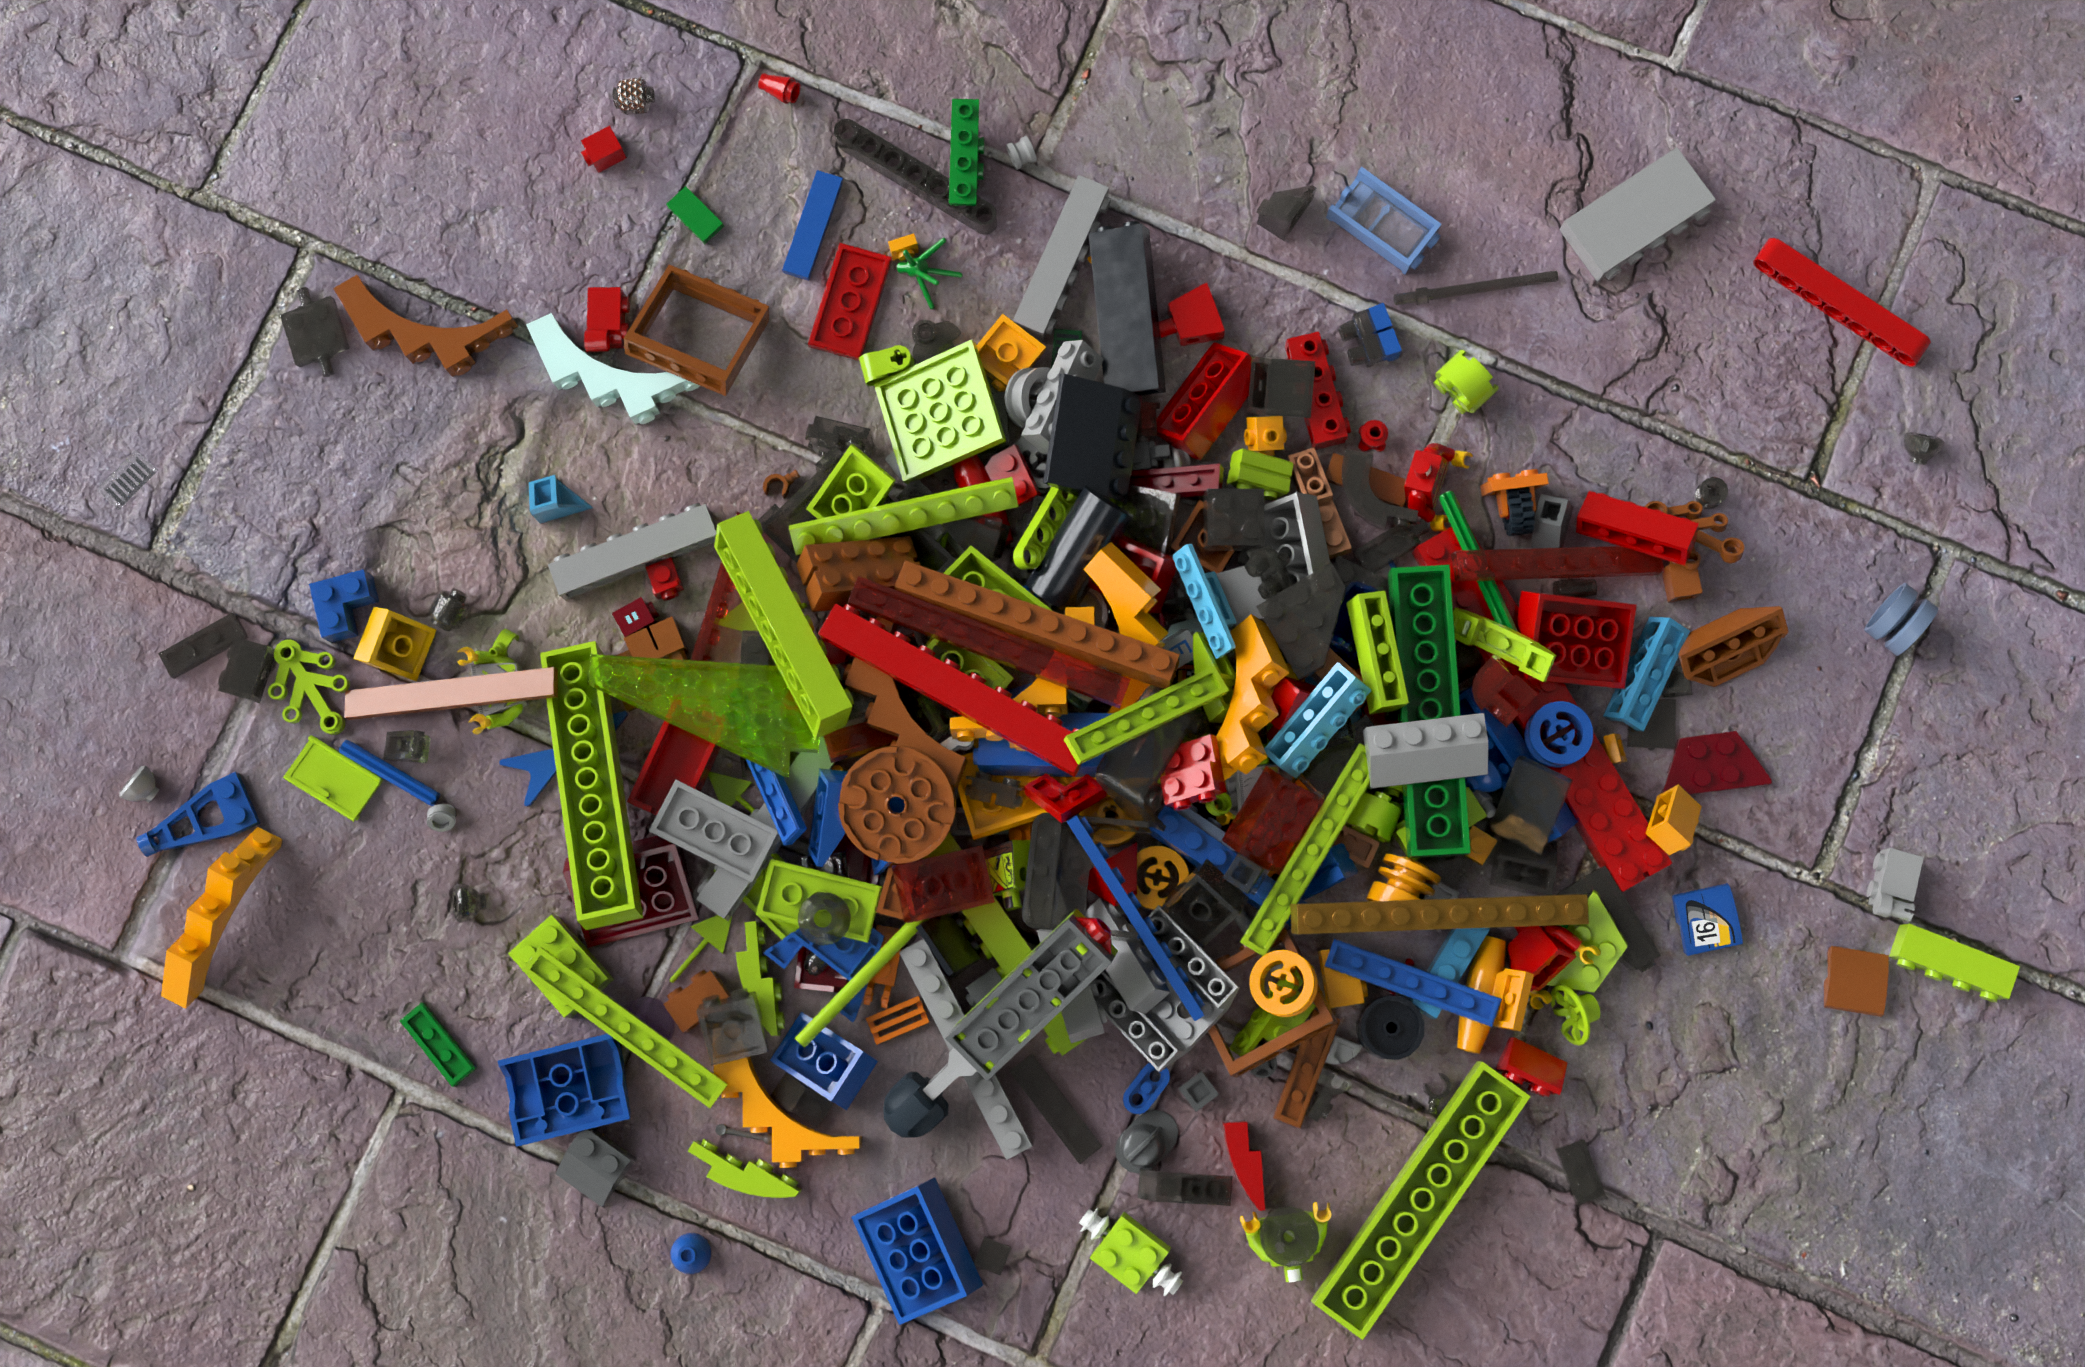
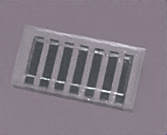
M135 450L96 490L115 508L120 509L158 469L139 451Z

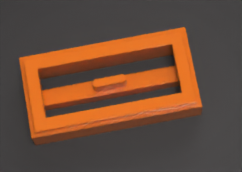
M919 996L865 1018L876 1045L930 1023ZM911 1005H917L918 1009L875 1026L874 1021ZM921 1015V1020L880 1037L878 1033L914 1016Z

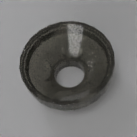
M829 892L816 893L807 898L798 913V925L806 939L818 945H830L838 942L845 936L851 923L850 910L845 901ZM819 910H827L832 916L831 923L827 927H819L814 921L815 914Z

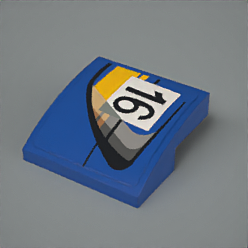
M1728 883L1672 895L1675 920L1680 926L1683 952L1687 956L1743 944L1739 918Z

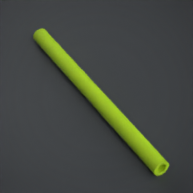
M936 891L804 1027L795 1039L805 1048L918 932L916 927L929 920L947 900Z

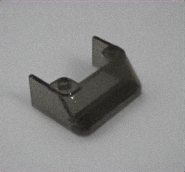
M1150 685L1145 689L1138 702L1164 689ZM1196 708L1107 751L1097 766L1096 781L1129 818L1164 832L1166 826L1155 814L1163 802L1162 788L1157 781L1185 736L1194 740L1200 738L1205 733L1217 736L1219 731L1212 722H1209L1208 717Z

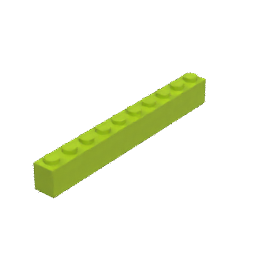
M949 832L945 840L933 852L922 858L921 863L923 865L929 863L935 872L930 874L939 889L945 886L951 894L946 899L955 912L960 909L967 918L963 921L964 925L972 936L978 933L983 941L979 945L988 959L991 957L996 959L1000 966L995 970L1003 979L1032 950L995 897L988 896L985 893L981 877ZM1061 1011L1043 1028L1049 1036L1045 1042L1054 1055L1060 1052L1063 1056L1084 1041L1070 1042Z

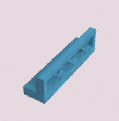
M1649 617L1629 659L1625 689H1615L1603 715L1604 718L1611 721L1624 722L1636 731L1644 732L1690 630L1671 618ZM1656 626H1659L1656 633L1652 636ZM1623 703L1619 710V713H1616L1619 705Z

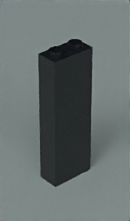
M1138 221L1126 222L1123 224L1124 227L1119 228L1112 226L1099 227L1097 232L1089 233L1100 350L1101 357L1103 358L1104 383L1125 388L1140 396L1166 392L1149 229Z

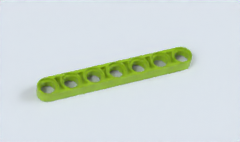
M1051 487L1014 550V563L1019 569H1035L1041 564L1050 542L1077 500V496L1068 493V498L1064 499L1062 490ZM1051 506L1055 509L1056 518L1054 521L1051 519L1049 514ZM1038 528L1043 531L1042 542L1037 538ZM1026 549L1029 550L1031 555L1029 564L1024 558Z

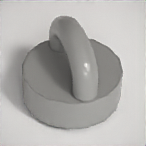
M1176 448L1171 450L1172 459L1163 460V468L1191 466L1189 455L1183 450Z
M439 804L434 805L428 810L427 824L432 830L444 832L454 827L456 822L454 806Z

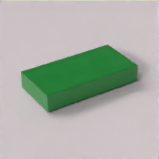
M686 186L666 204L667 208L704 245L724 227L723 223Z

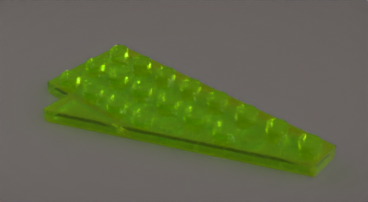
M591 654L590 686L779 775L789 776L790 751L819 752L820 738L815 740L777 666Z

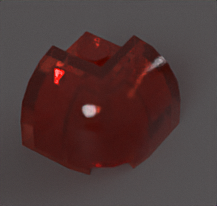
M1493 655L1480 668L1474 678L1472 687L1474 700L1481 710L1486 708L1505 727L1541 692L1512 665L1506 666L1498 655Z

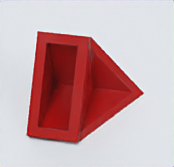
M1136 842L1106 860L1111 869L1117 867L1125 879V882L1121 884L1127 894L1133 892L1134 895H1137ZM1093 867L1078 878V883L1115 907L1120 905L1096 867Z

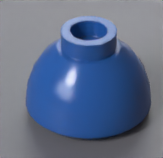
M1488 758V774L1465 777V784L1472 792L1476 790L1492 792L1502 787V776L1497 766Z
M697 1233L681 1235L675 1240L671 1248L670 1257L672 1264L678 1271L684 1274L701 1272L707 1267L711 1259V1248L708 1241Z

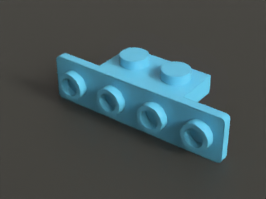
M1186 544L1173 554L1172 557L1207 637L1209 646L1216 659L1222 658L1236 647L1228 628L1237 622L1215 571L1204 573L1193 545Z

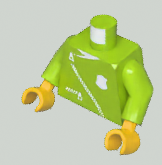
M1314 1202L1313 1212L1309 1210L1258 1218L1257 1214L1252 1212L1254 1217L1249 1222H1246L1243 1216H1240V1222L1246 1233L1250 1248L1262 1261L1270 1262L1272 1267L1283 1266L1286 1282H1296L1303 1280L1301 1263L1313 1261V1255L1320 1252L1327 1235L1328 1220L1332 1214L1329 1202H1327L1325 1210H1318L1317 1202Z

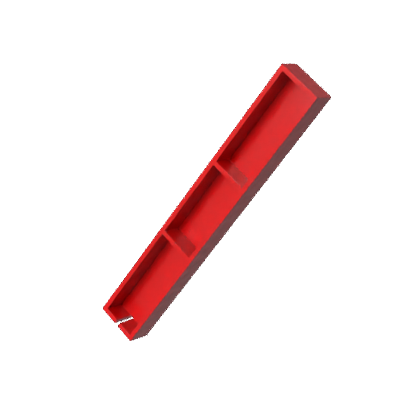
M1452 527L1416 546L1412 555L1419 566H1450L1453 611L1454 608H1460L1495 621ZM1475 537L1518 630L1517 617L1519 608ZM1467 645L1523 739L1527 721L1534 712L1543 706L1556 701H1565L1577 705L1564 683L1525 679L1524 672L1519 671L1518 666L1480 647ZM1556 715V718L1558 720H1566L1570 722L1567 718ZM1572 723L1545 740L1542 738L1545 725L1542 724L1540 727V737L1543 744L1554 753L1561 754V751L1559 749H1551L1547 744L1573 729L1575 730V736L1572 743L1575 745L1577 742L1576 729ZM1594 732L1592 745L1580 760L1559 768L1548 767L1540 763L1578 821L1574 826L1615 894L1624 892L1643 881L1646 877L1672 864L1667 853L1646 834L1649 823Z

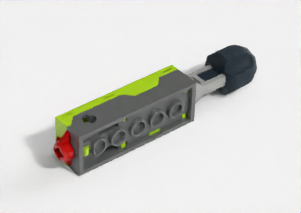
M1076 908L953 1027L945 1038L954 1047L949 1052L948 1063L932 1079L929 1077L924 1078L918 1072H909L890 1089L883 1105L884 1120L889 1129L902 1138L920 1137L927 1134L948 1116L949 1104L942 1094L958 1076H972L978 1071L988 1081L1112 963L1118 950L1111 944V930L1106 923L1099 918H1086Z

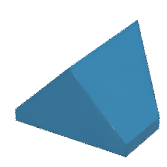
M556 475L529 482L530 512L539 523L593 508L557 480Z

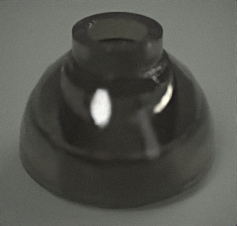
M1915 432L1904 434V447L1911 456L1910 462L1927 465L1928 460L1940 453L1945 443L1942 438Z
M457 883L453 887L452 892L455 920L458 923H464L473 919L480 910H485V894L479 893L470 885Z

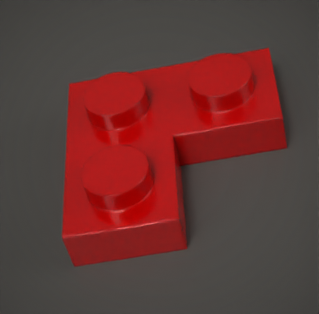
M1047 773L1024 786L1025 795L1061 823L1106 797V787L1088 774L1066 787Z

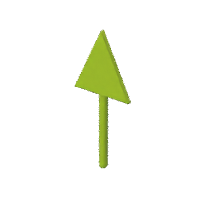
M743 602L714 623L715 625L759 636L758 629ZM801 603V609L807 607L806 603Z
M709 772L708 776L720 802L732 807L738 801L749 812L752 813L755 810L741 797L753 782Z
M716 915L690 926L704 940L670 978L671 983H674L708 942L723 954L732 917L727 921L721 916Z

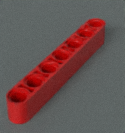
M1769 238L1753 260L1754 266L1759 271L1906 366H1916L1931 343L1928 336L1779 239Z

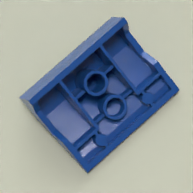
M609 1034L498 1060L499 1068L505 1076L510 1099L509 1117L516 1147L631 1119L620 1042Z

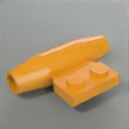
M1485 936L1469 968L1466 986L1502 999L1493 1026L1521 1032L1534 974L1506 968L1504 970L1506 941ZM1459 1016L1457 1049L1480 1054L1491 1027Z

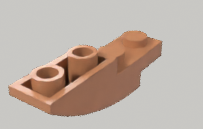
M1315 448L1288 455V461L1294 464L1292 475L1298 493L1317 496L1329 559L1351 553L1352 547L1333 502V493Z

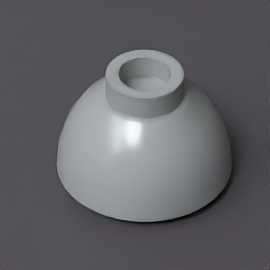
M144 765L140 766L120 790L119 796L127 801L138 802L145 800L149 803L160 789L155 787L154 774Z

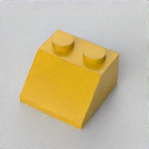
M373 607L353 659L417 682L437 629L391 610Z

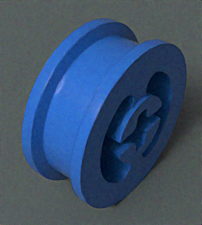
M1556 701L1543 706L1531 715L1525 726L1524 740L1529 753L1539 763L1554 768L1565 767L1580 760L1589 751L1593 741V727L1589 717L1580 707L1569 702ZM1556 715L1563 716L1567 718L1570 722L1566 720H1558L1556 718ZM1571 723L1574 725L1577 733L1575 745L1572 743L1575 736V730L1573 729L1547 744L1551 749H1559L1561 754L1554 753L1545 747L1540 737V727L1542 724L1545 725L1542 734L1543 740Z

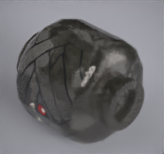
M455 588L451 592L447 590L440 591L429 608V614L432 617L431 622L449 632L452 629L461 628L471 612V605L466 601L468 596Z

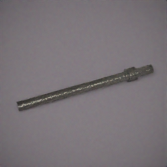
M1555 270L1428 289L1427 287L1415 288L1413 292L1394 294V304L1401 305L1416 302L1417 305L1429 303V300L1557 282L1558 272Z

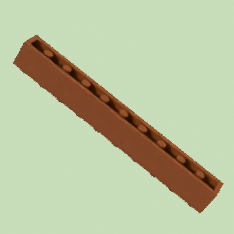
M908 561L904 562L895 584L897 597L1162 689L1172 685L1179 666L1180 654Z

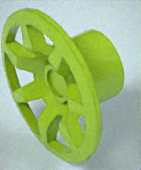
M1561 984L1557 985L1551 991L1552 1001L1550 1003L1553 1008L1556 999L1558 1004L1564 1006V1008L1553 1009L1555 1015L1566 1017V1021L1562 1024V1029L1560 1030L1570 1043L1578 1046L1583 1045L1590 1036V1023L1600 1018L1599 1004L1590 993L1578 996L1570 987ZM1573 1026L1572 1031H1571L1572 1036H1570V1035L1568 1034V1031H1569L1570 1028Z

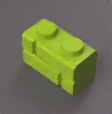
M1242 448L1233 452L1231 456V468L1227 483L1236 486L1237 492L1251 494L1254 491L1261 493V498L1277 500L1289 492L1290 477L1292 476L1294 464L1291 461Z

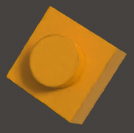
M914 233L888 241L893 261L897 259L900 261L906 260L903 254L904 250H907L912 257H914L915 253L919 252Z
M1614 733L1603 736L1605 743L1601 745L1612 764L1627 762L1621 735Z
M1473 825L1469 830L1471 853L1465 856L1477 864L1483 865L1496 845L1497 840Z

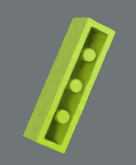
M1385 591L1357 594L1347 602V608L1362 680L1372 690L1366 696L1369 713L1397 711L1407 705L1409 701Z
M1910 923L1899 925L1889 954L1890 958L1898 960L1897 965L1902 968L1914 970L1916 967L1925 971L1924 976L1937 981H1942V978L1953 982L1952 987L1969 992L1970 989L1980 992V998L1995 1003L2000 999H2010L2020 969L2018 965Z

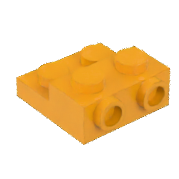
M1004 314L999 317L976 345L985 374L993 380L991 385L1002 394L1005 393L1008 381L1015 372L1022 368H1032L1046 351L1045 345Z

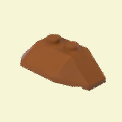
M1780 606L1740 608L1691 631L1678 653L1685 678L1716 687L1764 664L1777 648L1781 638H1785L1789 632L1783 608Z

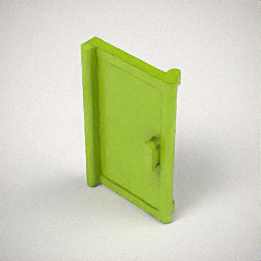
M310 735L308 743L288 769L283 779L353 822L357 821L360 818V813L381 785L383 779Z

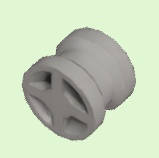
M1027 136L1022 137L1015 144L1012 142L1006 144L1007 152L1016 170L1022 168L1024 163L1037 161L1035 151Z

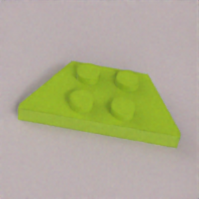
M1593 890L1588 897L1589 924L1568 925L1566 929L1583 940L1581 944L1584 946L1593 945L1598 947L1601 954L1597 956L1588 950L1587 957L1594 961V963L1585 964L1580 960V953L1575 951L1574 953L1577 957L1547 985L1557 986L1561 984L1574 990L1595 993L1628 947L1627 941L1618 930L1610 912L1608 913L1597 891Z

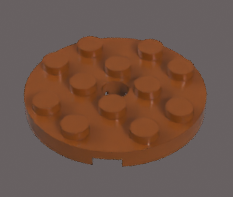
M887 746L876 749L859 759L850 768L842 782L838 803L841 824L852 843L860 851L873 859L893 862L895 864L917 861L933 852L945 840L951 830L956 813V797L952 782L943 767L923 751L907 746ZM892 797H900L904 800L905 808L902 812H894L891 809L890 800Z

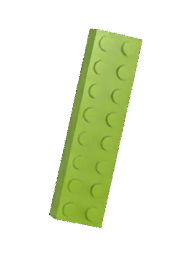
M747 511L717 524L714 547L816 740L847 725L852 705L854 704L853 698L847 688L843 689L839 682L840 674L834 664L830 665L826 657L827 649L821 639L817 640L814 635L813 622L808 615L804 616L800 608L801 601L797 592L791 591L789 588L787 573L782 566L778 567L772 545L769 542L766 543L763 539V530L760 522L757 519L753 520L750 512Z

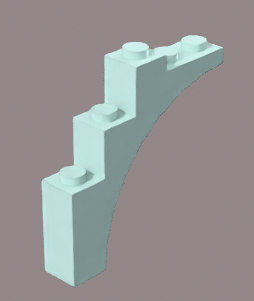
M552 313L526 324L548 374L558 390L562 388L570 389L576 386L578 381L582 379L596 407L609 406L616 402V398L621 397L635 425L638 423H649L655 419V415L660 414L656 403L669 402L676 397V394L684 390L688 392L700 387L698 384L669 372L656 374L632 373L605 365L576 347L564 334Z

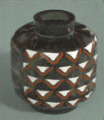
M641 77L621 79L617 83V87L613 88L614 105L616 109H620L625 115L647 113L650 109V103L655 102L654 89L652 86H648L647 82Z

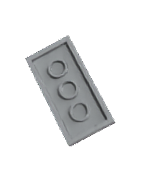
M675 780L649 829V832L751 883L754 882L779 834L776 829L678 780Z

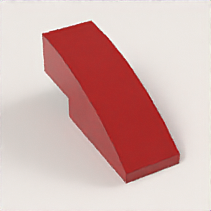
M1247 1121L1222 1122L1227 1152L1237 1179L1259 1211H1264L1265 1200L1261 1150H1249Z

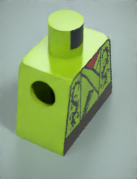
M1011 840L975 852L974 857L985 893L988 896H1003L1005 910L1021 908L1022 903L1019 891L1032 888L1035 884L1032 840Z

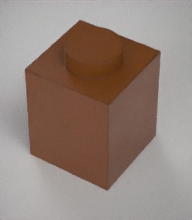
M1669 561V565L1661 570L1668 603L1694 599L1703 593L1698 568L1688 570L1681 564Z

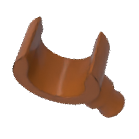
M797 470L784 476L780 474L769 475L763 482V490L766 496L768 495L770 484L780 481L784 485L782 497L785 499L789 493V486L796 479L800 478Z

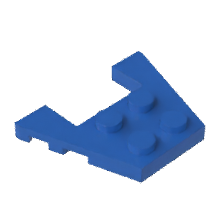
M800 927L774 946H771L764 954L783 969H786L801 948L805 946L850 981L881 949L885 936L872 927L869 943ZM868 983L840 1011L851 1022H854L857 1017Z

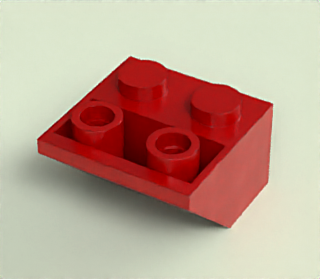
M1509 1037L1495 1069L1501 1071L1502 1076L1510 1082L1520 1085L1524 1082L1529 1085L1528 1091L1541 1097L1549 1098L1550 1094L1560 1095L1568 1062L1515 1037Z

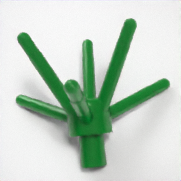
M946 238L940 239L917 258H912L910 253L904 250L903 254L907 262H899L897 264L898 273H907L910 277L917 278L930 309H934L935 306L923 279L936 286L940 282L927 273L958 278L963 276L961 272L928 267L926 260L946 243Z

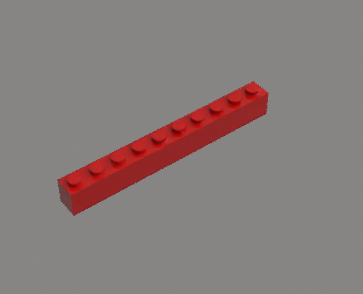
M835 603L818 632L822 640L1069 775L1076 776L1082 764H1077L1064 739L1067 735L1079 729L1073 728L1070 731L1062 727L1063 722L1055 716L1048 714L1044 717L1036 712L1038 708L1025 700H1022L1021 703L1011 699L1012 694L999 686L995 690L985 685L986 680L973 672L968 676L959 671L961 666L949 659H945L943 662L935 658L936 653L926 646L920 645L917 648L909 644L911 639L902 633L895 631L893 635L885 631V625L878 620L870 618L867 621L859 616L860 611L848 604L841 607Z

